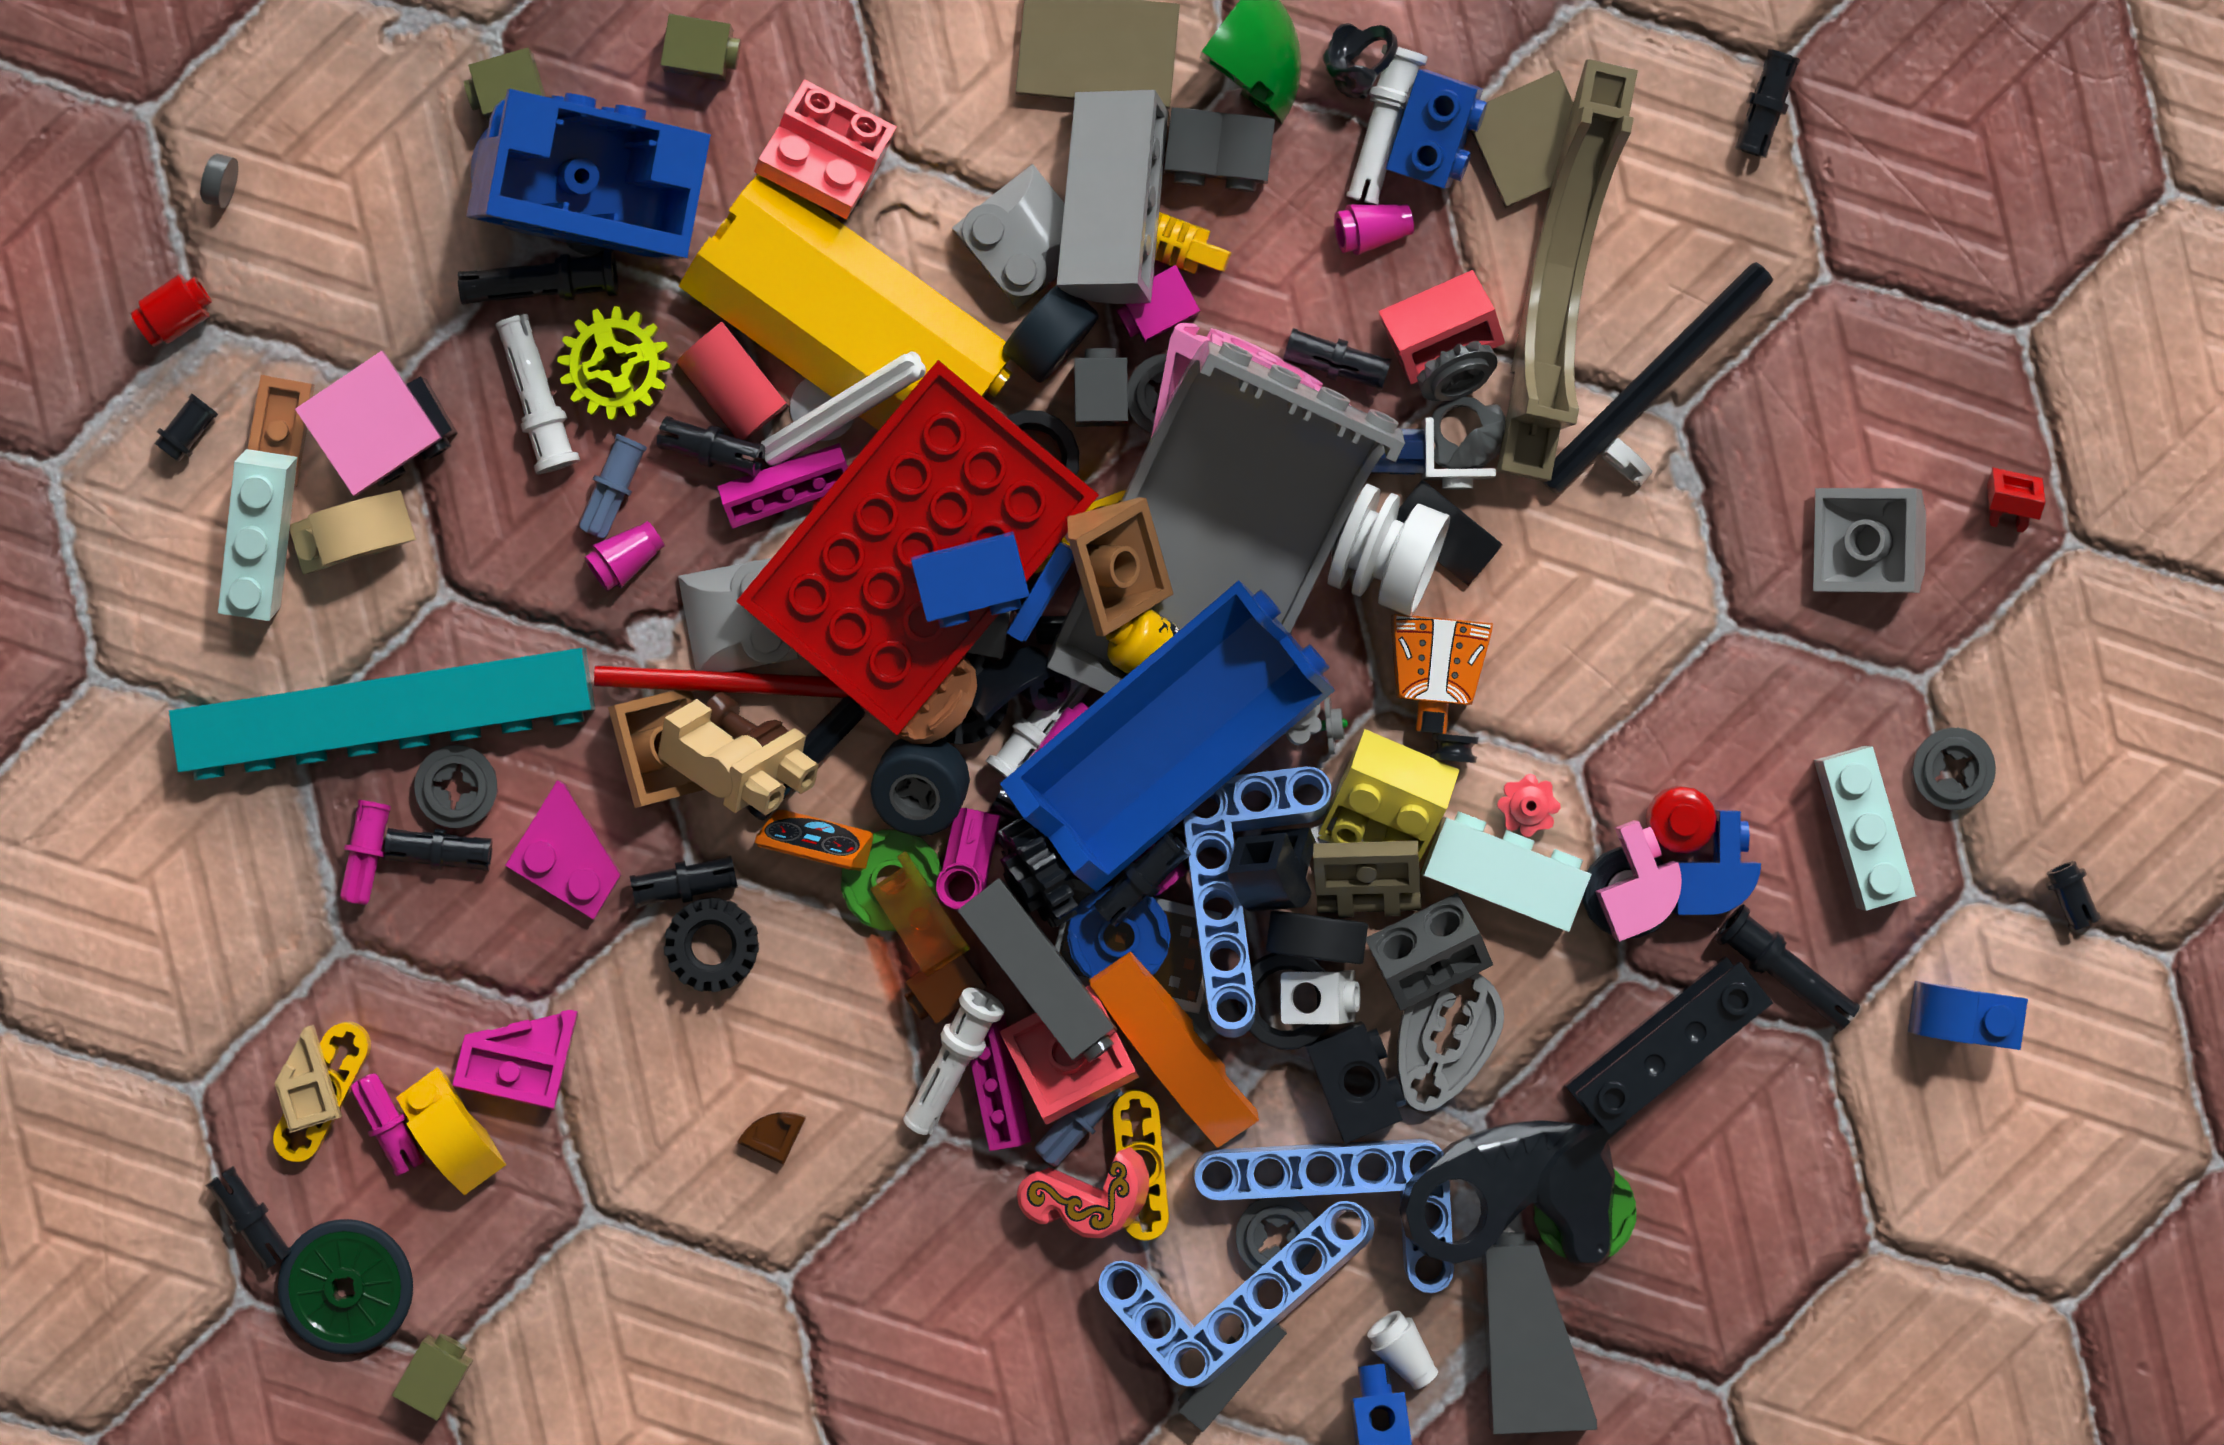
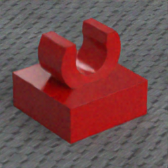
M1992 467L1987 483L1990 525L1997 527L1999 518L2003 513L2017 515V532L2023 533L2029 526V518L2037 520L2041 518L2046 503L2043 478Z

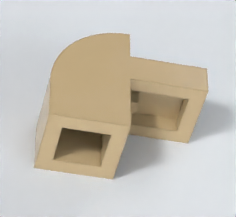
M401 490L351 501L310 514L308 518L290 524L289 529L303 575L318 572L350 559L380 553L416 540Z

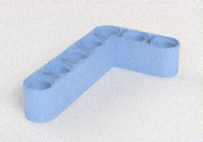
M1297 767L1235 775L1210 796L1219 805V810L1213 817L1200 818L1191 812L1182 820L1185 844L1191 853L1187 859L1208 1018L1211 1027L1224 1037L1236 1038L1244 1035L1250 1030L1255 1017V996L1243 907L1227 875L1235 848L1233 832L1310 823L1319 820L1326 814L1330 806L1331 784L1325 773L1315 767ZM1312 784L1321 791L1322 798L1316 804L1303 805L1294 798L1293 792L1300 785ZM1253 790L1262 791L1270 798L1271 803L1263 811L1252 812L1242 803L1244 795ZM1216 847L1225 854L1226 860L1219 868L1207 869L1198 862V854L1205 848ZM1216 897L1224 898L1230 902L1233 911L1225 919L1214 920L1204 912L1205 904L1210 899ZM1229 948L1238 954L1240 961L1234 969L1221 971L1212 965L1210 961L1212 954L1218 949ZM1227 999H1236L1244 1004L1247 1012L1240 1021L1227 1022L1218 1015L1217 1008L1219 1004Z
M1426 1139L1215 1149L1205 1152L1197 1159L1194 1164L1193 1176L1200 1193L1209 1199L1218 1201L1400 1191L1401 1203L1406 1183L1414 1176L1409 1167L1413 1155L1423 1150L1431 1151L1437 1155L1442 1150L1437 1144ZM1376 1153L1385 1158V1171L1378 1179L1366 1180L1360 1177L1358 1173V1163L1366 1154ZM1326 1156L1334 1163V1173L1326 1182H1313L1306 1175V1167L1314 1157ZM1268 1158L1277 1160L1283 1167L1280 1180L1269 1186L1258 1183L1254 1177V1170L1257 1164ZM1211 1162H1224L1231 1169V1179L1221 1188H1211L1202 1180L1203 1170ZM1448 1180L1438 1185L1431 1192L1427 1202L1434 1203L1439 1207V1220L1429 1229L1431 1233L1443 1242H1453L1450 1182ZM1402 1223L1403 1261L1408 1279L1415 1288L1422 1292L1435 1293L1442 1291L1453 1278L1454 1263L1442 1260V1271L1435 1279L1422 1280L1418 1278L1415 1273V1265L1424 1254L1406 1237Z
M1341 1201L1333 1204L1196 1326L1190 1322L1148 1271L1140 1265L1124 1260L1115 1261L1107 1265L1099 1278V1291L1107 1304L1171 1379L1187 1387H1204L1215 1380L1363 1249L1373 1237L1375 1229L1374 1220L1369 1211L1357 1203ZM1345 1212H1356L1361 1219V1230L1353 1239L1342 1240L1336 1232L1337 1219ZM1307 1246H1316L1322 1254L1321 1267L1313 1274L1304 1275L1297 1266L1298 1254ZM1130 1270L1137 1278L1138 1286L1133 1296L1121 1300L1114 1291V1282L1120 1273ZM1276 1280L1283 1289L1282 1301L1273 1309H1265L1261 1306L1258 1299L1259 1289L1265 1282ZM1164 1310L1171 1318V1328L1166 1336L1155 1339L1147 1329L1148 1318L1155 1311ZM1236 1314L1244 1323L1243 1336L1239 1341L1227 1344L1220 1336V1324L1227 1316ZM1197 1349L1205 1358V1367L1199 1376L1190 1379L1182 1372L1180 1363L1187 1351Z

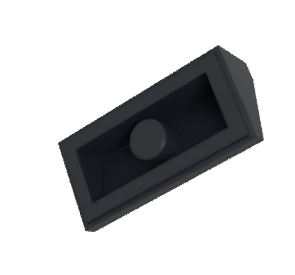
M1421 480L1399 507L1397 520L1404 523L1418 503L1449 515L1451 518L1448 532L1437 562L1469 586L1503 544L1429 484Z

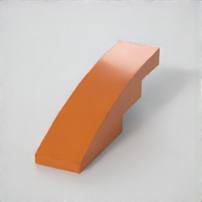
M1131 951L1089 979L1090 986L1135 1049L1184 1111L1217 1148L1259 1121L1257 1109L1227 1077L1224 1063L1194 1031L1192 1019Z

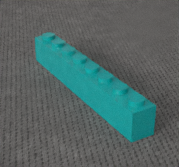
M577 648L169 710L178 772L193 771V778L196 781L225 776L224 766L244 763L245 773L275 769V758L295 755L297 765L328 761L326 750L347 747L348 757L379 753L378 743L398 740L399 749L431 745L429 735L450 732L451 742L482 737L480 727L501 724L502 734L532 730V719L552 716L554 726L584 722L583 711L595 710L587 651L586 648Z

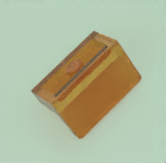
M904 851L897 856L903 867L870 890L919 967L928 977L971 948L918 865Z

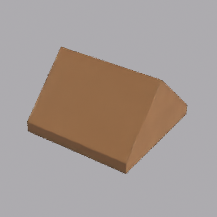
M1139 497L1067 517L1068 539L1096 636H1106L1173 595L1146 498Z
M674 690L608 707L635 808L705 790L658 758L664 718L693 702L695 699L692 691Z

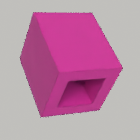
M1176 265L1153 277L1151 303L1123 304V307L1116 310L1130 338L1139 334L1144 344L1175 328L1177 324L1184 323L1200 313V309Z

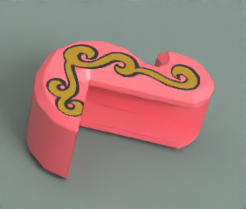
M1131 1147L1117 1152L1103 1190L1049 1167L1023 1179L1017 1191L1018 1205L1026 1217L1038 1224H1048L1061 1217L1070 1230L1084 1238H1105L1133 1224L1146 1202L1149 1191V1173L1143 1157Z

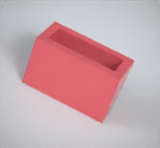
M1473 270L1378 311L1396 357L1411 385L1418 382L1417 376L1421 371L1425 370L1427 361L1438 358L1441 355V351L1447 352L1452 350L1457 344L1466 346L1470 342L1479 341L1481 345H1490L1492 349L1505 344L1495 308Z
M720 322L700 338L676 362L735 438L746 441L789 407L723 322Z

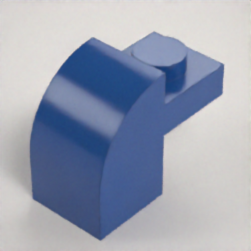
M1715 810L1717 820L1713 834V861H1675L1678 862L1680 867L1682 885L1678 902L1672 913L1677 915L1721 914L1738 907L1751 895L1760 876L1761 863L1741 862V852H1748L1750 841L1748 821H1741V811Z
M1915 981L1908 1032L1942 1040L2021 1050L2028 999Z

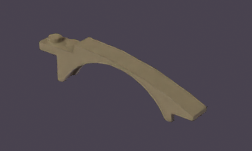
M1591 59L1585 60L1551 185L1528 283L1511 367V373H1515L1497 472L1543 482L1551 481L1560 430L1577 423L1579 406L1575 390L1574 358L1583 281L1602 204L1616 164L1631 134L1634 118L1629 117L1638 70Z

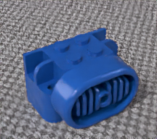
M507 89L505 99L501 100L494 107L489 127L480 136L473 151L470 167L472 188L466 217L500 225L515 232L556 241L597 246L656 259L688 258L711 134L646 120L647 111L636 107L615 105V108L601 107V109L595 108L596 99L588 96L565 93V97L552 95L549 98Z

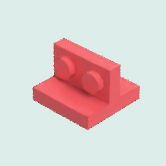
M1090 985L1087 986L1086 989L1108 1016L1097 994ZM1037 1013L999 1031L1046 1125L1139 1078L1117 1031L1109 1036L1114 1045L1090 1063L1085 1057H1082L1077 1062L1072 1060Z

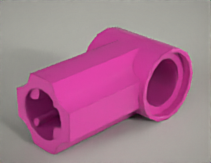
M969 808L960 809L958 816L952 823L943 869L936 881L937 894L946 906L958 911L963 905L987 888V878L1001 819L1000 816ZM960 874H969L975 883L973 895L963 902L954 901L949 893V885L952 879Z

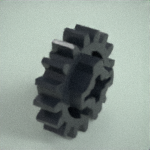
M1023 818L1017 819L997 832L1000 836L997 840L1003 848V851H1001L1003 858L1000 859L1005 871L1003 876L1010 890H1013L1022 902L1025 910L1031 913L1037 909L1044 922L1047 920L1052 928L1058 927L1078 914L1076 912L1078 905L1072 898L1074 895L1072 888L1075 887L1070 875L1072 871L1049 838L1044 834L1038 837L1034 827L1031 824L1027 825Z

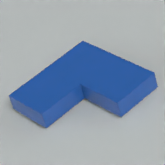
M1062 541L1059 542L1036 583L1031 588L1030 596L1026 597L1021 605L1022 607L1018 610L1008 627L1007 634L1021 642L1028 639L1074 561L1071 546Z

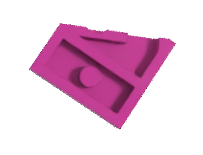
M557 780L505 866L588 917L595 919L622 874L610 854L606 852L599 841L598 835L581 812L566 784Z
M566 1010L560 1012V1014L531 1021L528 1019L509 1024L506 1027L494 1030L487 1029L464 1035L452 1086L555 1110L578 1012Z

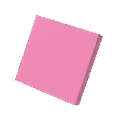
M380 351L295 408L355 497L442 439L384 351Z

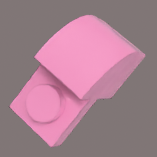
M1635 820L1615 827L1633 876L1595 891L1613 938L1619 942L1650 930L1662 923L1675 908L1682 885L1678 862L1670 861L1657 866L1654 858L1662 856L1655 834L1651 827L1642 829L1640 822Z

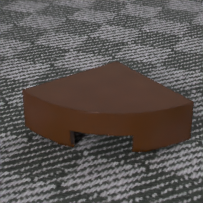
M793 1112L768 1114L753 1122L743 1132L737 1143L784 1165L806 1116Z

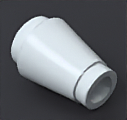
M1394 1311L1377 1321L1368 1331L1367 1336L1372 1342L1370 1349L1385 1363H1388L1414 1390L1423 1388L1437 1376L1438 1370L1434 1366V1362L1411 1317L1405 1318L1400 1311Z

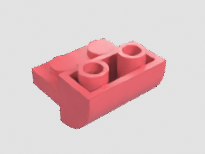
M804 79L786 108L779 127L758 159L754 172L847 220L859 198L862 199L892 140L896 126Z

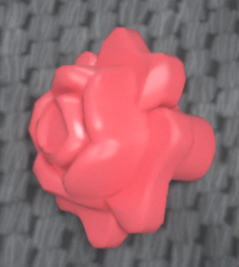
M1527 774L1519 782H1507L1504 785L1503 790L1507 797H1501L1497 802V807L1505 816V826L1508 830L1514 831L1520 827L1522 836L1531 837L1538 830L1553 827L1554 820L1551 815L1558 813L1561 806L1553 797V785L1551 782L1545 780L1538 783L1535 775Z

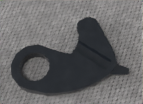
M1546 1120L1512 1122L1479 1131L1449 1144L1421 1167L1406 1183L1399 1209L1406 1237L1426 1256L1454 1264L1481 1257L1498 1240L1518 1214L1534 1203L1538 1209L1555 1223L1560 1233L1561 1245L1567 1261L1573 1265L1594 1267L1602 1264L1610 1255L1612 1246V1208L1615 1173L1609 1140L1628 1124L1627 1121L1610 1135L1598 1121L1588 1126ZM1461 1179L1475 1189L1480 1200L1481 1215L1477 1226L1468 1236L1459 1241L1443 1242L1431 1233L1425 1220V1206L1429 1195L1438 1185L1448 1180Z

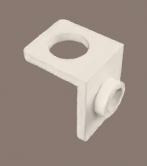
M1425 417L1421 421V429H1424L1426 451L1425 471L1422 474V480H1442V489H1473V480L1493 479L1496 477V469L1494 468L1434 469L1433 417Z
M1354 970L1283 972L1281 974L1282 1023L1344 1024L1355 1022L1356 1013L1360 1008L1361 993L1359 983L1355 981ZM1305 982L1315 985L1321 994V1003L1312 1013L1299 1011L1293 1002L1294 990L1298 985Z

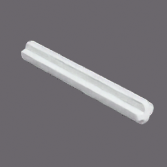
M916 352L901 355L762 441L761 444L765 446L766 463L770 466H776L785 462L924 377L926 367L921 362L920 356Z

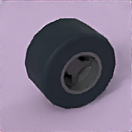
M1056 285L1022 320L1006 341L1003 351L1036 382L1041 383L1068 358L1098 320V312L1085 300L1064 292Z
M903 739L894 741L882 755L873 775L870 787L873 807L881 819L896 831L912 836L934 835L948 828L960 812L970 783L968 766L958 749L944 739H939L930 744H912Z

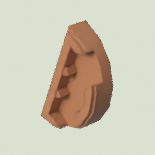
M965 656L897 735L898 737L912 744H930L947 736L963 722L973 704L977 690L976 670Z

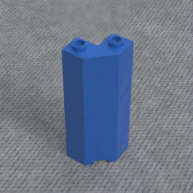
M1238 580L1000 783L1022 817L1049 838L1072 873L1096 892L1335 691L1323 675L1330 668L1310 644L1304 649L1276 618L1281 614V611L1262 589L1253 594Z

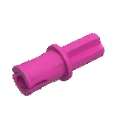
M358 800L350 845L345 844L344 850L349 851L340 896L345 902L366 905L370 900L378 857L384 858L385 852H381L391 806Z
M376 1073L368 1074L355 1081L351 1085V1092L371 1127L368 1135L369 1137L375 1136L394 1170V1175L398 1176L409 1171L400 1154V1150H403L413 1168L423 1163L425 1159L423 1155L421 1156L403 1122L407 1118L405 1113H398L379 1076Z

